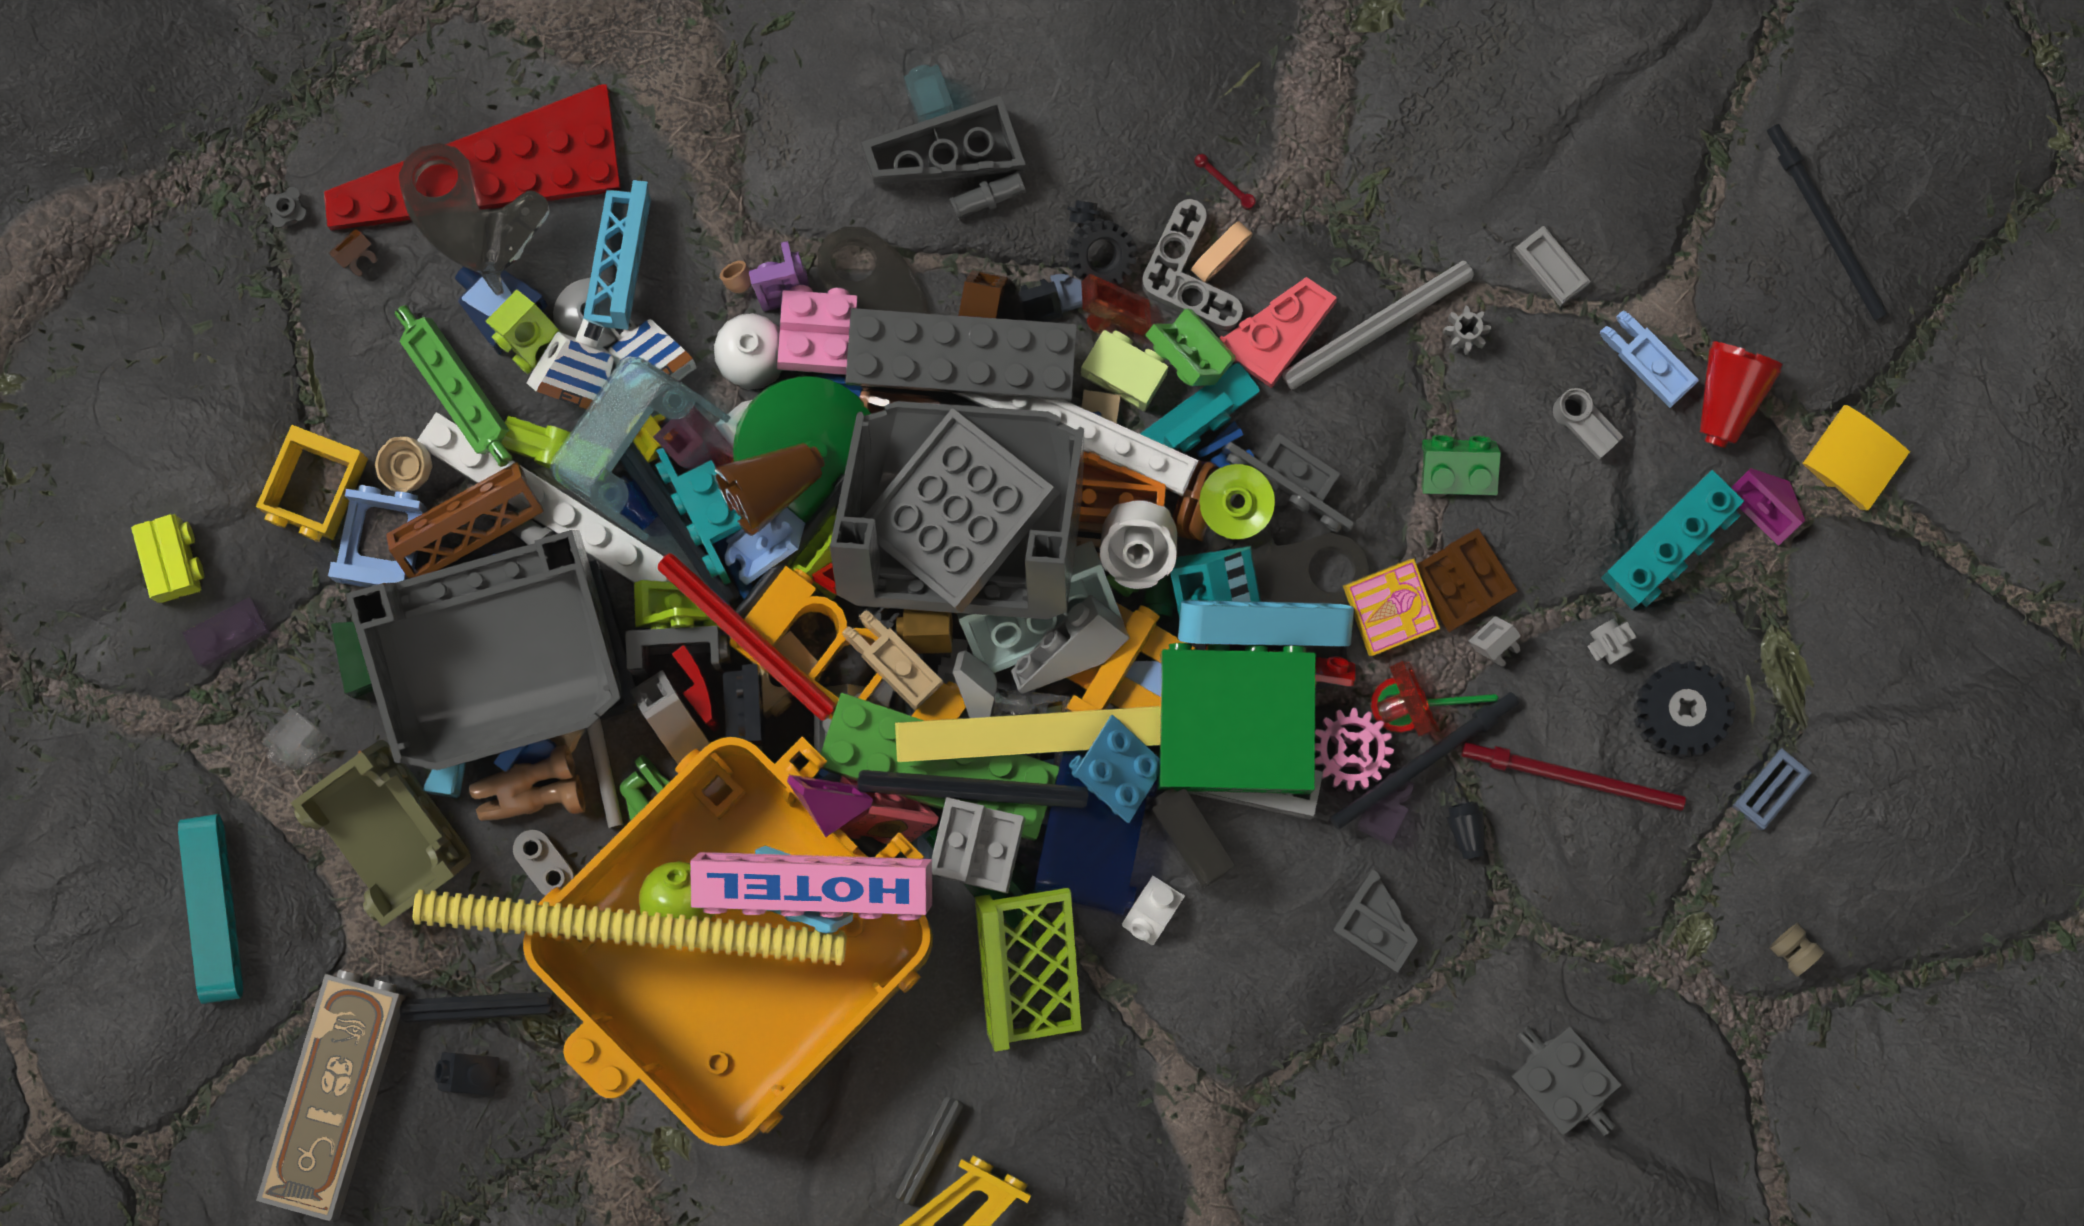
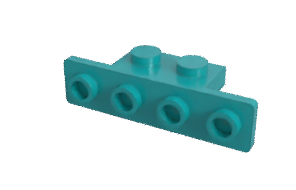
M1236 363L1223 374L1215 385L1204 386L1140 434L1176 451L1186 453L1201 441L1200 436L1209 429L1216 431L1224 426L1231 419L1230 414L1255 397L1260 389L1243 366Z
M664 448L656 450L661 462L655 464L665 484L672 481L677 492L672 494L671 497L680 515L688 513L692 524L686 527L696 547L704 544L708 555L702 557L711 577L719 575L724 585L730 583L731 580L712 544L741 530L742 527L737 522L741 517L735 510L730 511L715 479V475L718 473L715 472L716 468L712 460L678 476Z

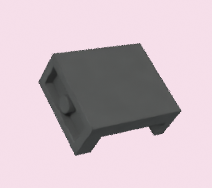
M718 626L626 631L627 669L636 679H649L652 677L651 656L672 655V653L684 645L690 654L711 653L712 666L718 674H724L726 672V664H732L733 662L732 647L729 645L728 636H724Z

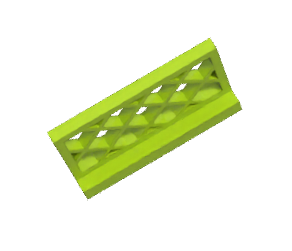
M1069 888L992 900L990 895L975 897L986 1028L994 1051L1010 1049V1042L1082 1030L1072 901ZM1062 901V912L1052 923L1039 914L1048 903ZM1020 908L1027 915L1013 929L1004 922L1003 911ZM1034 919L1047 927L1046 931L1035 943L1022 935ZM1062 924H1064V931L1060 929ZM1005 931H1006L1008 934H1010L1006 939H1005ZM1054 934L1065 940V946L1056 957L1042 949ZM1016 940L1030 948L1018 963L1007 957V951ZM1037 954L1050 962L1038 978L1025 970ZM1065 959L1067 962V966L1062 963ZM1008 966L1012 968L1010 973H1008ZM1057 968L1068 975V980L1058 992L1045 983ZM1020 974L1033 983L1021 998L1010 991V985ZM1040 988L1053 996L1041 1012L1028 1004ZM1011 1001H1013V1002L1015 1003V1005H1014L1012 1008H1011ZM1060 1002L1070 1008L1071 1020L1054 1022L1048 1016ZM1022 1009L1035 1016V1019L1028 1027L1013 1029V1020Z

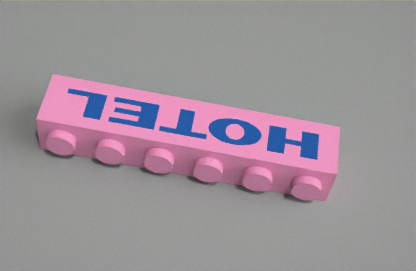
M699 852L691 860V907L703 908V912L709 914L725 913L727 909H742V913L746 915H760L766 913V910H781V915L800 916L804 914V911H820V916L828 918L843 916V912L859 913V917L864 919L880 918L882 913L898 914V918L902 920L920 919L921 915H926L932 906V859Z

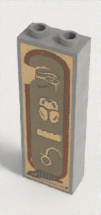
M338 970L337 977L325 974L256 1201L327 1221H337L340 1219L400 1019V1006L402 1001L406 999V995L396 993L398 985L376 979L373 986L359 983L361 975L343 970Z

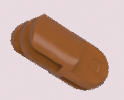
M1198 461L1183 496L1179 495L1172 515L1177 529V537L1203 542L1208 525L1201 514L1200 493L1208 477L1219 469L1215 463Z

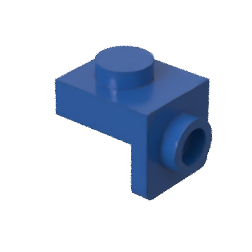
M546 739L507 750L499 754L494 764L505 772L517 763L526 762L534 764L548 758L552 749L556 748L557 745L552 740Z

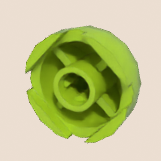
M681 861L668 862L656 867L645 878L640 889V915H642L643 911H648L649 916H655V913L658 912L661 913V917H667V914H673V918L685 915V919L692 920V916H697L700 921H704L705 917L711 919L713 915L715 918L716 914L705 913L703 908L691 907V863Z

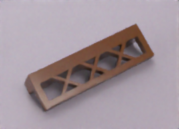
M515 462L387 533L388 548L403 572L410 579L438 571L541 514L544 510L529 487L521 466L518 462ZM522 492L531 505L520 512L505 510L508 500ZM482 514L497 516L494 526L488 530L473 528L475 518ZM450 532L463 534L461 545L453 549L440 546L442 536ZM417 550L431 553L428 563L415 570L406 559V556Z

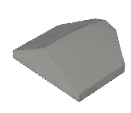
M966 650L958 652L953 674L970 718L990 717L997 688L996 676L986 663Z

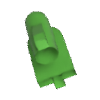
M644 755L639 756L635 760L641 773L636 770L620 785V792L627 801L630 820L649 803L640 791L645 784L649 782L656 792L659 793L670 782Z

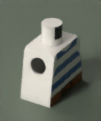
M583 318L576 338L557 332L530 375L527 384L536 392L601 414L614 360L610 352L597 346L604 326Z
M630 319L628 330L610 328L619 341L609 348V352L613 355L614 362L640 409L697 368L693 358L651 319L639 327Z

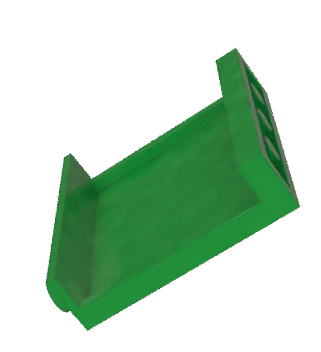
M1173 643L1169 644V649H1162L1160 654L1161 715L1158 791L1311 794L1315 790V653H1306V647L1285 646L1283 647V652H1268V646L1248 645L1245 646V651H1230V646L1225 644L1207 645V650H1192L1191 644Z

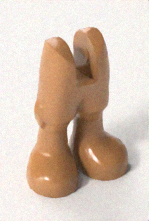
M566 744L552 749L550 756L534 764L526 762L514 764L506 772L501 771L487 776L469 786L470 795L474 799L497 795L498 799L486 802L476 809L477 816L481 821L532 814L542 809L544 805L562 803L571 814L585 812V799L581 780L578 774L575 775V762ZM545 779H562L542 787L532 786L536 782Z

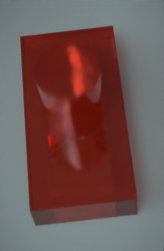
M1089 274L1081 282L1083 310L1090 313L1087 317V324L1094 332L1101 334L1103 330L1108 329L1112 324H1116L1144 336L1152 327L1150 300L1092 274Z
M1401 661L1389 666L1400 693L1377 703L1383 721L1387 724L1409 714L1419 737H1427L1439 732L1411 663Z

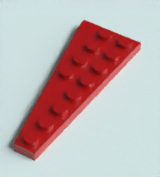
M607 84L597 85L324 191L327 227L330 231L603 194L606 193V190L621 191L609 88Z

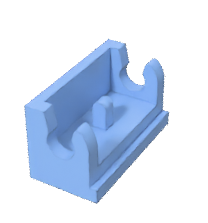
M786 508L753 536L748 535L743 529L727 536L726 565L730 566L737 559L741 564L739 579L748 585L798 550L805 523Z

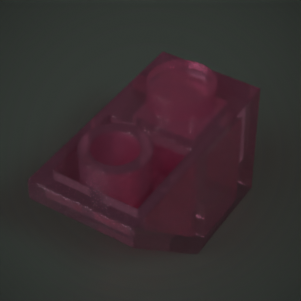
M691 402L684 406L653 436L679 465L689 470L712 460L715 468L734 462L733 447Z

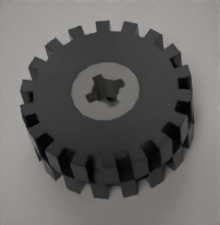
M1680 661L1671 663L1652 674L1644 681L1645 684L1639 688L1636 694L1639 697L1634 703L1633 711H1637V717L1634 719L1636 727L1640 726L1643 731L1639 734L1643 741L1648 739L1652 743L1650 748L1658 752L1661 750L1665 752L1664 756L1669 758L1679 756L1680 759H1689L1713 749L1728 735L1727 729L1733 725L1734 717H1731V712L1735 710V702H1730L1728 697L1732 694L1729 686L1724 688L1721 683L1724 678L1719 673L1716 675L1710 673L1711 667L1705 664L1699 667L1695 666L1696 662L1687 661L1684 664H1680Z

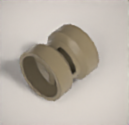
M1799 923L1787 929L1770 946V950L1777 957H1783L1788 962V969L1796 977L1809 969L1825 952L1817 943H1812L1806 938V931Z

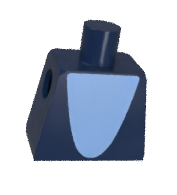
M469 263L463 266L455 276V280L467 290L459 298V304L498 355L504 350L491 338L495 331L485 321L516 289L535 303L541 311L548 306L539 292L495 264L481 274Z

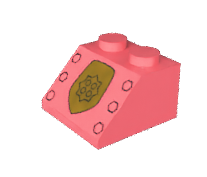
M842 776L840 783L857 785L858 782ZM865 792L873 799L871 807L839 829L849 838L860 839L861 835L868 836L884 844H889L893 837L900 832L909 842H912L934 827L939 817L926 804L897 794Z

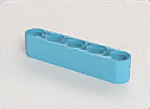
M1181 601L1178 640L1195 644L1350 646L1354 607L1333 603Z

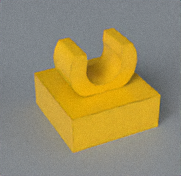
M649 411L637 416L627 431V434L648 463L657 459L659 455L656 450L662 447L665 448L676 435L675 430L663 433L659 426L662 425L665 416L659 414L652 417Z

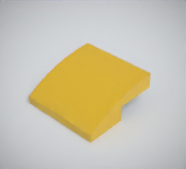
M1844 405L1802 464L1827 487H1836L1860 510H1869L1910 451L1869 418L1850 406Z

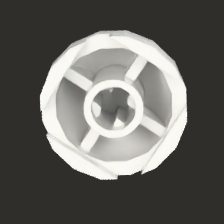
M754 313L738 315L727 321L718 331L714 344L715 362L722 376L733 384L739 385L740 388L747 390L764 388L775 382L782 371L777 370L780 328L767 317Z

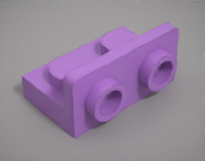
M788 241L781 243L785 262H766L759 265L757 269L749 271L752 287L763 312L781 307L783 290H790L796 285L810 287L799 251L792 253Z

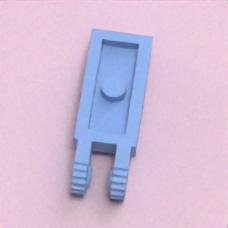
M1623 310L1616 316V319L1620 326L1629 335L1635 337V339L1628 345L1615 330L1608 326H1605L1600 331L1601 337L1614 351L1619 353L1618 356L1648 387L1671 408L1699 380L1648 328L1644 329L1629 313Z

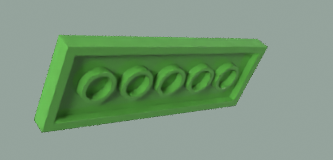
M842 692L820 753L827 760V763L822 768L823 770L858 781L860 771L871 770L1054 784L1060 768L1059 766L1024 754L897 762L895 723L924 720ZM900 795L941 810L944 809L946 798ZM956 799L983 805L989 809L1024 816L1026 819L1021 837L1033 841L1038 837L1047 806Z

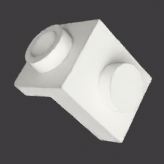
M1152 876L1129 911L1122 926L1129 930L1136 938L1154 945L1185 896Z

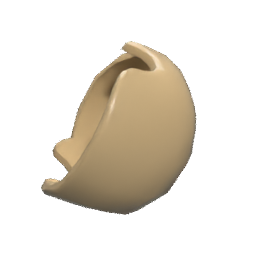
M391 438L378 451L375 461L378 479L391 491H415L429 479L432 470L431 455L425 445L414 438Z

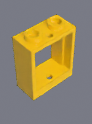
M291 425L256 507L266 514L264 520L273 525L286 528L287 523L300 527L298 533L312 540L320 542L322 536L334 540L350 501L345 497L346 489H356L368 458L359 450ZM302 450L347 466L323 524L278 507Z

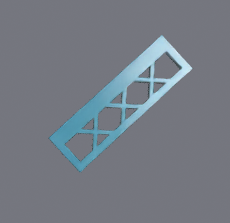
M633 180L631 192L606 190L583 316L584 319L596 322L606 328L629 329L651 203L649 186L646 181ZM614 202L629 204L627 217L621 221L612 213ZM611 221L614 225L609 228ZM620 232L623 235L621 249L613 254L607 247L606 242L609 238ZM605 253L608 258L603 261ZM614 264L617 267L616 279L614 283L607 286L600 278L601 272ZM598 287L602 289V291H600L599 293H597ZM609 297L611 300V316L595 315V305Z

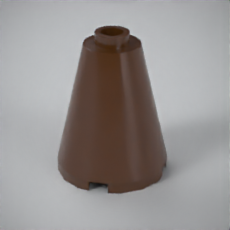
M805 443L721 465L715 469V472L718 473L715 475V479L730 511L735 510L739 516H743L737 522L748 535L753 536L760 532L822 477L821 468L825 466V463L815 446L809 448Z

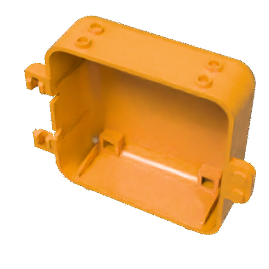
M726 737L711 742L701 751L696 748L686 755L675 768L678 774L562 890L559 887L554 888L537 905H543L545 901L549 902V906L562 903V907L568 908V904H574V908L580 909L581 905H586L587 910H593V907L596 906L599 907V911L611 908V912H618V909H623L624 913L630 914V910H636V914L640 915L639 893L645 878L656 867L668 862L681 861L691 863V860L699 852L755 854L756 849L768 846L791 855L868 856L841 829H837L825 837L788 784L789 774L813 778L827 763V760L803 737L775 764L751 742L741 738ZM802 753L809 762L798 771L792 762ZM900 832L875 856L895 858L902 852L907 858L924 859V856ZM727 909V912L716 914L715 918L713 915L710 919V922H716L717 918H720L722 923L734 920L735 924L747 921V925L753 926L754 922H759V926L765 927L766 923H771L772 928H777L778 924L784 925V929L796 926V930L808 927V931L813 932L815 927L802 922L788 921L783 915L772 911H766V913L760 915H746L742 913V909ZM853 913V921L833 932L838 934L839 930H843L845 935H847L845 959L841 965H836V961L831 960L829 964H824L823 960L820 959L817 960V963H812L810 958H805L804 962H800L799 957H793L792 961L787 960V956L775 959L774 955H768V958H763L762 954L756 953V957H750L748 952H744L743 956H738L737 951H732L731 955L725 954V950H719L717 954L713 953V949L701 952V948L696 947L694 951H689V947L682 946V950H677L675 945H670L669 949H665L664 944H658L657 948L651 947L652 943H645V946H639V942H633L632 945H627V941L623 940L620 941V944H615L613 939H608L607 943H603L602 938H596L595 942L589 941V937H583V940H577V936L565 939V935L561 934L558 935V938H552L550 933H546L545 937H540V932H534L533 936L527 935V931L524 934L523 951L530 968L583 1021L566 1040L563 1053L567 1063L596 1093L605 1098H619L641 1080L699 1139L716 1146H731L751 1140L760 1131L763 1134H768L783 1119L779 1112L900 989L906 993L918 982L921 976L917 971L926 963L933 946V933L925 915H921V918L916 920H902L898 918V914L882 913L880 918L864 919L859 917V913Z

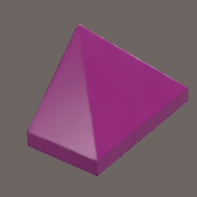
M1750 468L1731 487L1744 500L1739 508L1778 546L1805 521L1792 485L1788 480Z
M790 774L787 780L825 837L867 810L873 802V799L868 794L858 790L857 785Z

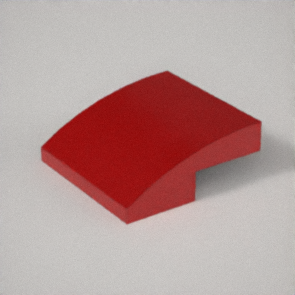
M683 645L672 655L695 683L683 695L709 728L715 732L720 728L713 692L700 666Z

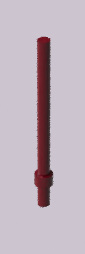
M1464 742L1461 757L1489 763L1490 768L1505 771L1506 768L1679 811H1683L1685 806V796L1512 754L1510 749L1494 746L1491 749Z

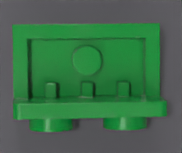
M1435 435L1432 439L1422 440L1424 456L1421 489L1423 494H1498L1501 452L1496 441H1491V438L1486 436H1472L1469 440H1454L1453 437L1447 435Z

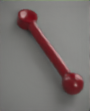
M1198 154L1195 157V165L1199 168H1205L1239 198L1242 208L1249 210L1254 207L1255 197L1251 194H1244L1209 163L1208 157L1205 154Z

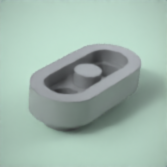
M527 830L516 838L513 845L514 857L539 891L545 896L556 887L562 890L575 877L571 866L544 833L537 830ZM536 842L538 845L537 853L532 856L527 855V844ZM552 872H559L561 875L559 884L551 886L548 882L549 875Z

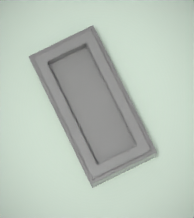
M1542 226L1514 249L1516 255L1560 307L1591 282L1545 226Z

